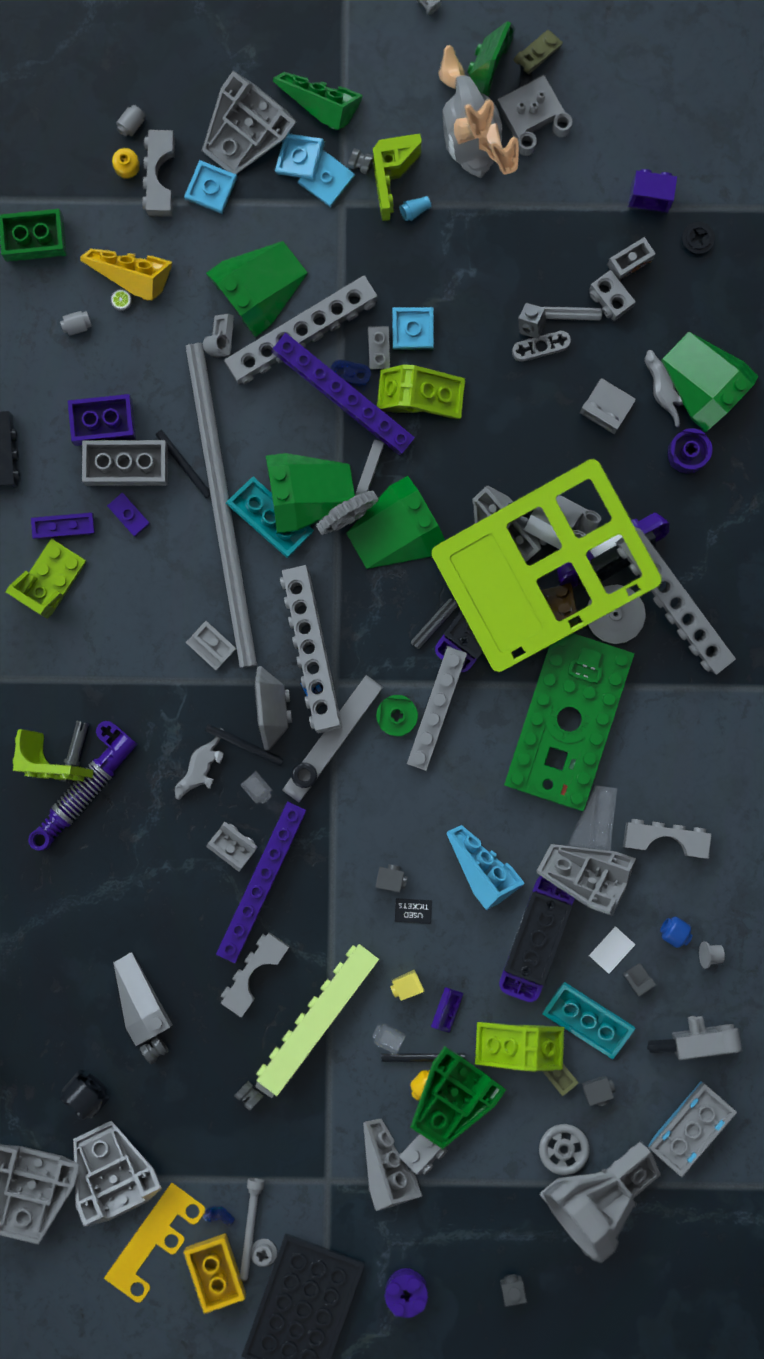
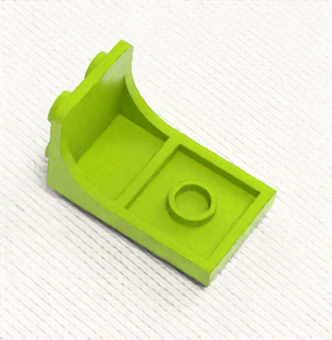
M23 729L17 731L13 771L25 772L24 776L41 779L54 778L57 780L84 781V778H93L94 770L66 765H50L43 753V733Z

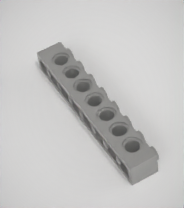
M364 275L224 359L225 364L238 385L241 383L246 384L253 380V376L257 373L263 374L267 372L275 362H283L273 353L269 357H264L262 352L265 349L272 350L285 332L305 348V344L310 341L316 342L324 336L323 333L328 330L332 332L338 329L343 321H351L356 318L361 310H369L374 307L377 301V294ZM356 296L360 301L357 304H352L349 302V299ZM335 307H340L343 310L339 315H335L331 311ZM319 317L324 318L325 323L323 325H316L314 323L315 319ZM305 328L308 332L306 335L300 336L297 334V330ZM249 359L255 361V365L251 368L244 366L245 362Z
M635 527L662 577V582H666V587L663 591H659L658 587L651 590L655 596L653 598L654 602L659 608L663 607L666 610V618L671 624L675 623L679 628L677 633L683 640L687 639L691 644L689 649L695 656L699 655L703 660L700 662L707 672L711 671L717 675L736 658L641 529ZM621 537L615 542L619 547L617 552L623 559H628L631 563L629 565L631 571L636 576L639 574L641 577L642 572L626 542ZM677 597V605L675 607H671V600ZM689 614V621L687 623H683L682 619L684 615ZM701 630L700 638L695 639V632ZM713 646V652L707 655V648Z
M303 565L282 570L283 577H280L282 589H286L287 597H284L285 606L287 609H290L289 625L295 632L292 640L294 648H298L299 656L296 657L299 669L302 668L304 676L301 677L303 689H307L308 696L305 697L307 709L311 708L312 716L309 717L310 726L312 729L315 728L318 734L342 728L309 568ZM296 586H302V591L299 594H293V589ZM305 605L307 607L305 613L297 614V609L300 606ZM305 625H310V632L307 634H302V627ZM309 645H314V652L311 654H306V647ZM313 665H319V671L316 674H310L309 672L310 667ZM317 685H323V691L320 694H314V688ZM321 705H327V712L322 715L318 714V708Z

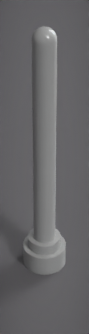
M248 1178L247 1181L250 1199L240 1272L242 1281H247L249 1276L258 1195L264 1189V1180L258 1178Z

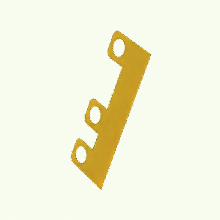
M171 1183L104 1279L135 1302H141L149 1292L150 1285L135 1273L156 1244L168 1253L175 1254L183 1244L184 1237L170 1227V1224L177 1214L189 1223L196 1224L205 1213L204 1205ZM191 1204L199 1208V1215L195 1218H190L186 1214V1208ZM169 1234H174L178 1238V1244L174 1248H169L165 1245V1238ZM139 1282L144 1286L142 1295L134 1296L131 1293L130 1288L133 1283Z

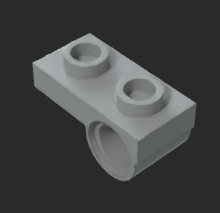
M223 314L214 317L213 336H207L203 341V348L207 354L216 358L230 356L234 315Z
M389 326L368 327L370 369L390 368Z

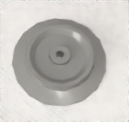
M618 584L605 586L604 589L606 593L611 594L624 586ZM630 588L626 589L629 596L636 593ZM638 597L588 624L592 633L604 642L612 644L626 643L636 637L643 628L646 617L644 603ZM592 599L589 600L588 606L592 604Z

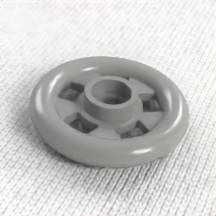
M569 1124L553 1126L541 1138L539 1144L541 1161L548 1170L555 1174L570 1175L576 1173L588 1160V1140L584 1133L575 1126ZM562 1133H570V1140L561 1139ZM551 1138L557 1141L554 1149L548 1147ZM579 1142L581 1151L575 1152L573 1144ZM562 1146L568 1147L566 1153L560 1151ZM553 1154L560 1159L557 1164L553 1163L550 1159ZM574 1157L576 1162L573 1165L567 1166L565 1160Z

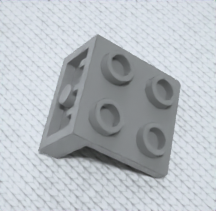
M600 379L592 394L583 405L580 414L615 434L634 404L635 398L606 380Z

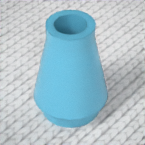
M427 196L404 201L400 205V212L406 221L409 219L413 220L425 210L431 208V202Z

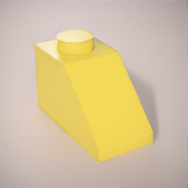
M415 969L393 979V985L390 986L395 998L399 996L401 1001L424 992Z

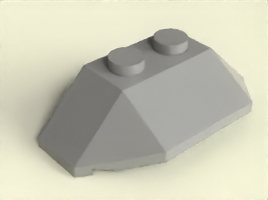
M486 486L472 499L475 524L506 507L508 503H513V501L507 495L490 486ZM521 516L509 523L507 528L525 562H527L541 549L537 537L524 531L528 519Z

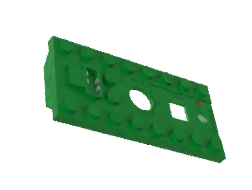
M574 633L549 646L504 786L584 812L635 653ZM572 707L580 713L582 718L581 724L575 731H565L558 725L557 716L563 708ZM550 747L568 753L563 770L545 765ZM547 779L553 782V787L549 790L543 787V782Z

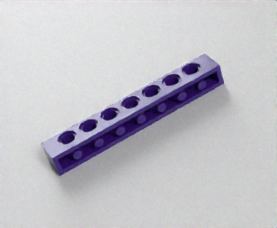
M286 332L272 348L271 353L380 441L384 442L386 446L399 456L415 438Z
M290 802L286 803L216 955L230 962H237L307 810Z

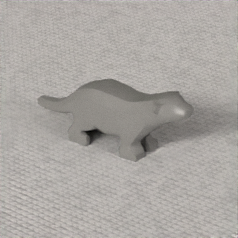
M648 350L645 356V363L653 376L654 397L672 415L675 426L679 427V416L674 405L682 406L684 404L677 394L663 363L652 350Z
M215 737L211 742L202 745L192 753L188 771L174 789L177 800L181 799L191 789L202 784L211 789L214 779L207 777V774L214 760L221 764L224 757L223 752L213 751L221 738Z

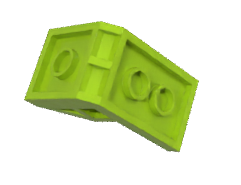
M421 134L380 139L373 148V166L382 221L390 220V213L394 212L393 196L388 194L391 193L390 180L401 178L420 157Z
M399 365L383 369L380 372L377 407L383 412L416 413L424 411L452 419H461L465 378L415 365Z
M51 538L30 572L25 571L10 584L6 593L48 619L87 561Z
M477 1022L476 1065L525 1071L563 1070L564 1027Z

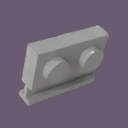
M207 621L186 641L216 671L236 651V648Z

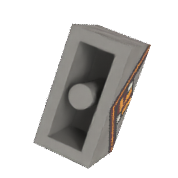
M643 237L611 257L607 266L618 280L621 281L653 261L655 252L646 238Z

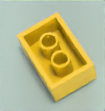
M226 1233L185 1248L184 1254L204 1313L245 1300L246 1292Z

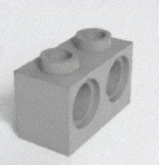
M611 270L591 284L589 289L591 292L589 294L595 302L601 304L603 307L602 311L607 318L611 317L615 321L634 307L635 300ZM601 285L608 286L610 291L604 293L599 289V287ZM614 301L620 302L621 305H622V308H620V309L614 308V307L612 306V302H614Z

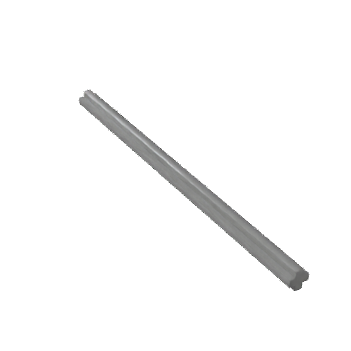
M202 343L186 345V352L240 668L257 666L231 508L226 504L229 496Z

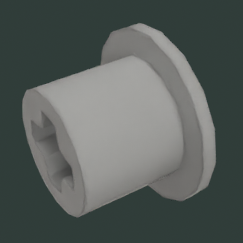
M705 941L700 944L699 959L704 969H708L711 964H722L724 962L725 953L721 945H709Z
M259 1239L253 1243L251 1260L256 1265L265 1267L275 1261L277 1249L272 1241L269 1239Z

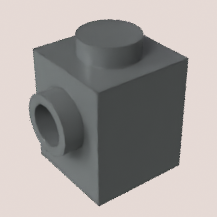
M526 303L518 318L519 333L539 339L546 324L545 308Z
M389 864L388 868L379 867L376 888L400 892L401 888L405 889L407 876H403L404 871H400V866Z
M606 1076L581 1083L589 1106L595 1104L603 1106L609 1104L610 1099L614 1098L612 1093L616 1091L612 1079L608 1080Z
M509 1275L500 1280L505 1306L526 1302L521 1276Z

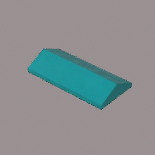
M255 477L247 481L226 502L232 510L286 558L298 550L314 531L310 526H307L298 531L277 534L272 493Z
M565 982L555 992L542 1013L611 1059L615 1058L636 1028Z

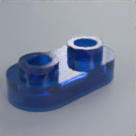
M337 360L330 368L337 375H339L337 370L343 369L345 371L344 374L339 376L348 384L363 386L371 378L368 366L360 363ZM363 373L365 376L364 378L359 379L357 377V374Z

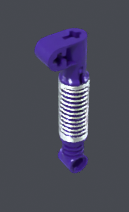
M103 721L98 724L96 728L97 737L108 748L99 758H95L89 764L90 768H86L94 770L93 778H84V781L73 782L74 786H70L71 790L67 789L68 793H64L65 797L61 796L62 800H58L59 804L55 803L48 815L50 818H46V823L42 822L43 826L39 825L29 836V845L34 850H47L55 840L54 836H58L57 832L61 833V828L64 829L72 825V817L76 819L73 814L80 816L78 812H83L82 808L86 809L84 805H89L88 801L92 802L91 797L95 798L94 794H98V790L101 791L100 787H104V783L108 784L106 780L112 779L114 771L138 745L114 723ZM104 728H111L110 732L115 735L118 731L121 733L109 744L108 742L112 738L108 735L104 736L105 732L103 730ZM40 834L45 837V843L42 846H38L35 841L36 837Z

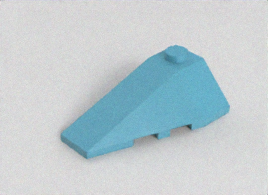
M462 825L446 833L474 895L486 910L498 905L525 884L513 867L508 863L504 865L496 858L497 854L492 850L490 852L481 846V841Z

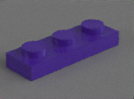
M80 513L31 518L32 538L43 539L95 534L94 514Z

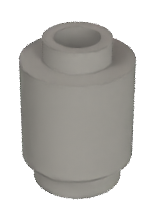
M132 105L131 108L128 107L116 122L118 125L117 130L124 136H133L144 122L145 113L135 105Z
M78 311L63 316V321H60L63 332H68L69 336L87 331V328L92 327L87 311Z

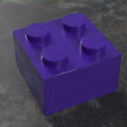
M648 169L636 170L631 184L628 207L668 213L674 201L677 176H672L668 172L652 173Z

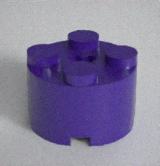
M694 428L685 429L678 433L668 447L670 465L677 471L686 474L700 471L712 455L711 441L703 431ZM688 447L691 448L692 455L686 451Z
M409 1268L395 1271L388 1279L385 1287V1301L390 1311L397 1317L409 1318L418 1315L425 1309L428 1292L424 1277ZM403 1290H407L409 1296H405Z

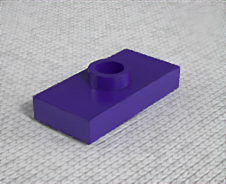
M123 492L107 505L134 537L150 524Z
M445 987L431 1025L432 1028L450 1032L463 996L462 992Z

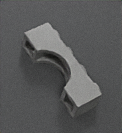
M148 130V137H145L144 141L145 149L148 150V157H144V169H147V177H143V188L146 189V197H143L142 206L143 209H146L148 216H172V192L159 183L157 176L161 165L174 157L173 130Z
M632 819L631 823L626 822L623 841L624 848L646 850L653 840L667 836L673 838L681 845L684 856L709 858L711 834L706 833L704 828L694 827L693 831L685 830L686 826L673 825V828L664 827L665 823L652 822V826L644 825V820Z
M270 932L267 936L263 934L256 943L259 946L255 953L250 952L244 961L247 963L244 970L239 969L233 977L235 981L231 988L227 986L220 996L223 998L221 1004L241 1018L255 999L249 988L250 976L254 969L263 964L278 965L290 947Z

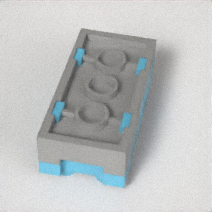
M700 1081L655 1134L648 1147L682 1177L737 1112L706 1084Z

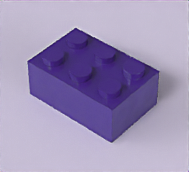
M130 394L68 400L71 441L75 446L82 445V441L136 440L133 401Z

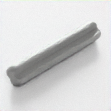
M543 307L545 308L546 319L601 320L602 310L600 308Z

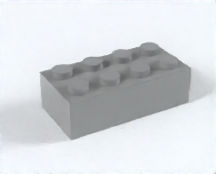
M165 440L82 441V482L85 486H168V444Z

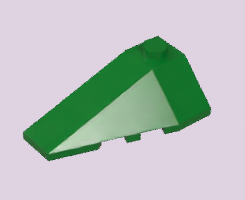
M285 72L273 78V82L321 123L328 125L329 128L339 130L349 124L363 95L340 86L338 90L326 87L327 83H309L308 78Z

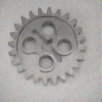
M373 490L358 494L330 510L329 515L323 517L316 524V527L322 535L338 531L361 518L366 510L375 505L379 499Z

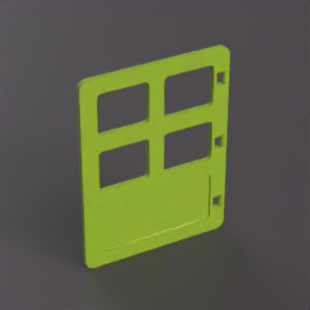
M594 459L582 463L432 549V557L488 662L492 669L497 672L508 669L658 587L662 582V577L603 468ZM590 479L608 509L612 520L582 538H577L556 499L562 493ZM541 507L559 538L562 548L537 563L528 566L507 526L528 512ZM621 535L638 564L642 576L619 590L608 594L586 554L609 539ZM571 562L592 599V604L566 619L558 621L539 588L537 580L562 565ZM637 584L641 590L629 596L626 589ZM579 615L583 621L571 627L569 620ZM522 647L526 653L514 659L512 652Z

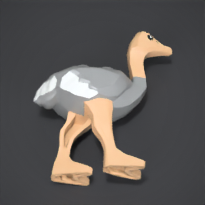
M447 45L444 48V56L438 72L442 82L456 89V93L446 102L443 108V130L447 151L456 162L461 164L464 170L479 178L484 176L490 169L493 160L498 164L500 171L504 175L515 172L518 169V139L513 136L505 148L502 147V123L496 105L487 95L479 92L473 80L465 75L463 67L454 52V48Z

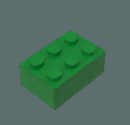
M60 209L0 214L1 254L5 261L67 256L64 220Z

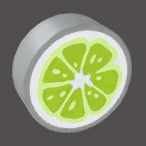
M119 289L112 294L111 303L116 310L125 311L130 308L132 298L129 292Z

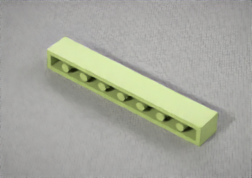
M360 944L357 947L352 945L346 953L348 959L344 964L340 962L333 971L336 975L331 981L329 979L325 981L320 988L323 991L318 998L316 996L313 997L307 1005L310 1008L306 1015L301 1013L295 1021L297 1027L293 1032L289 1030L282 1039L285 1043L280 1049L276 1047L269 1056L272 1059L267 1066L263 1064L256 1073L259 1076L257 1082L277 1096L378 962L379 959Z

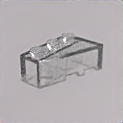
M593 787L586 802L584 812H582L567 846L611 850L617 788Z

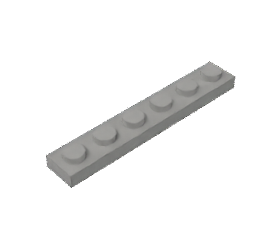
M447 646L407 762L408 765L427 771L467 656L466 652Z

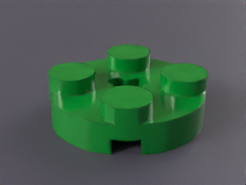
M392 695L384 699L378 706L376 718L381 730L390 736L399 737L411 732L415 727L418 712L414 703L407 697ZM395 710H400V714H403V718H400L399 722H396L391 717V713H395Z

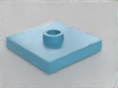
M288 134L283 140L275 172L281 175L314 180L325 141L321 138Z
M322 150L315 179L300 178L298 184L331 207L355 177V173Z
M199 160L184 198L223 214L237 180V175Z
M433 307L393 308V350L434 349Z

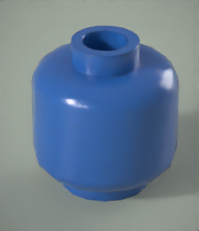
M678 917L667 918L660 928L662 939L675 948L688 945L693 936L690 934L691 926Z

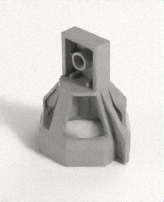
M639 1142L636 1146L631 1147L623 1157L616 1160L610 1168L603 1169L596 1174L557 1178L540 1193V1196L548 1204L553 1215L581 1248L582 1252L592 1260L603 1262L615 1251L618 1245L617 1236L632 1208L635 1207L633 1198L661 1174L651 1151Z

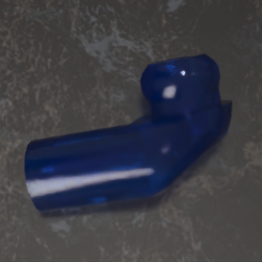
M223 1206L208 1207L203 1214L206 1222L221 1219L228 1227L235 1220Z

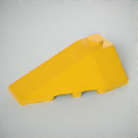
M89 249L80 257V261L133 295L142 297L144 300H154L162 293L172 267L171 261L154 256H147V259L135 258V254L128 253V256H117L114 251Z

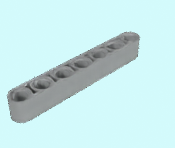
M367 675L339 711L342 728L324 732L303 760V762L310 763L315 767L317 778L383 689L380 684ZM301 769L298 773L299 779L301 781H308L310 779V771ZM290 778L282 791L299 803L311 787L300 788Z

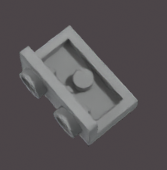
M226 822L222 824L206 846L237 871L243 868L257 849L255 842L251 838L243 836L234 825Z
M419 1134L399 1157L416 1175H426L433 1168L432 1163L436 1158L441 1159L448 1150L446 1148L449 1144L441 1149Z

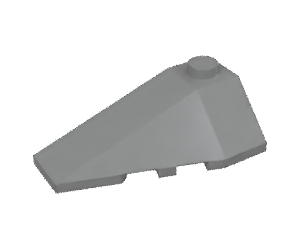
M133 952L113 962L125 1027L135 1046L170 1028L173 1024Z
M382 1119L364 1122L369 1191L375 1210L390 1208L422 1197L414 1172L412 1170L409 1171L404 1161L399 1157L402 1153H398L393 1145L394 1139Z

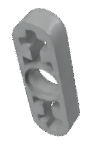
M557 331L542 335L539 339L523 340L514 345L512 355L515 360L523 362L561 352L569 347L571 338L567 332ZM559 336L562 339H566L563 346L560 343L553 344L554 349H551L550 338L552 339L551 342H556ZM539 341L547 344V349L543 352L538 351L535 347ZM529 344H532V351L534 354H531V350L526 351L524 356H521L520 353H516L519 350V347H522L523 350L529 349Z
M374 440L356 495L369 491L383 451L384 442Z

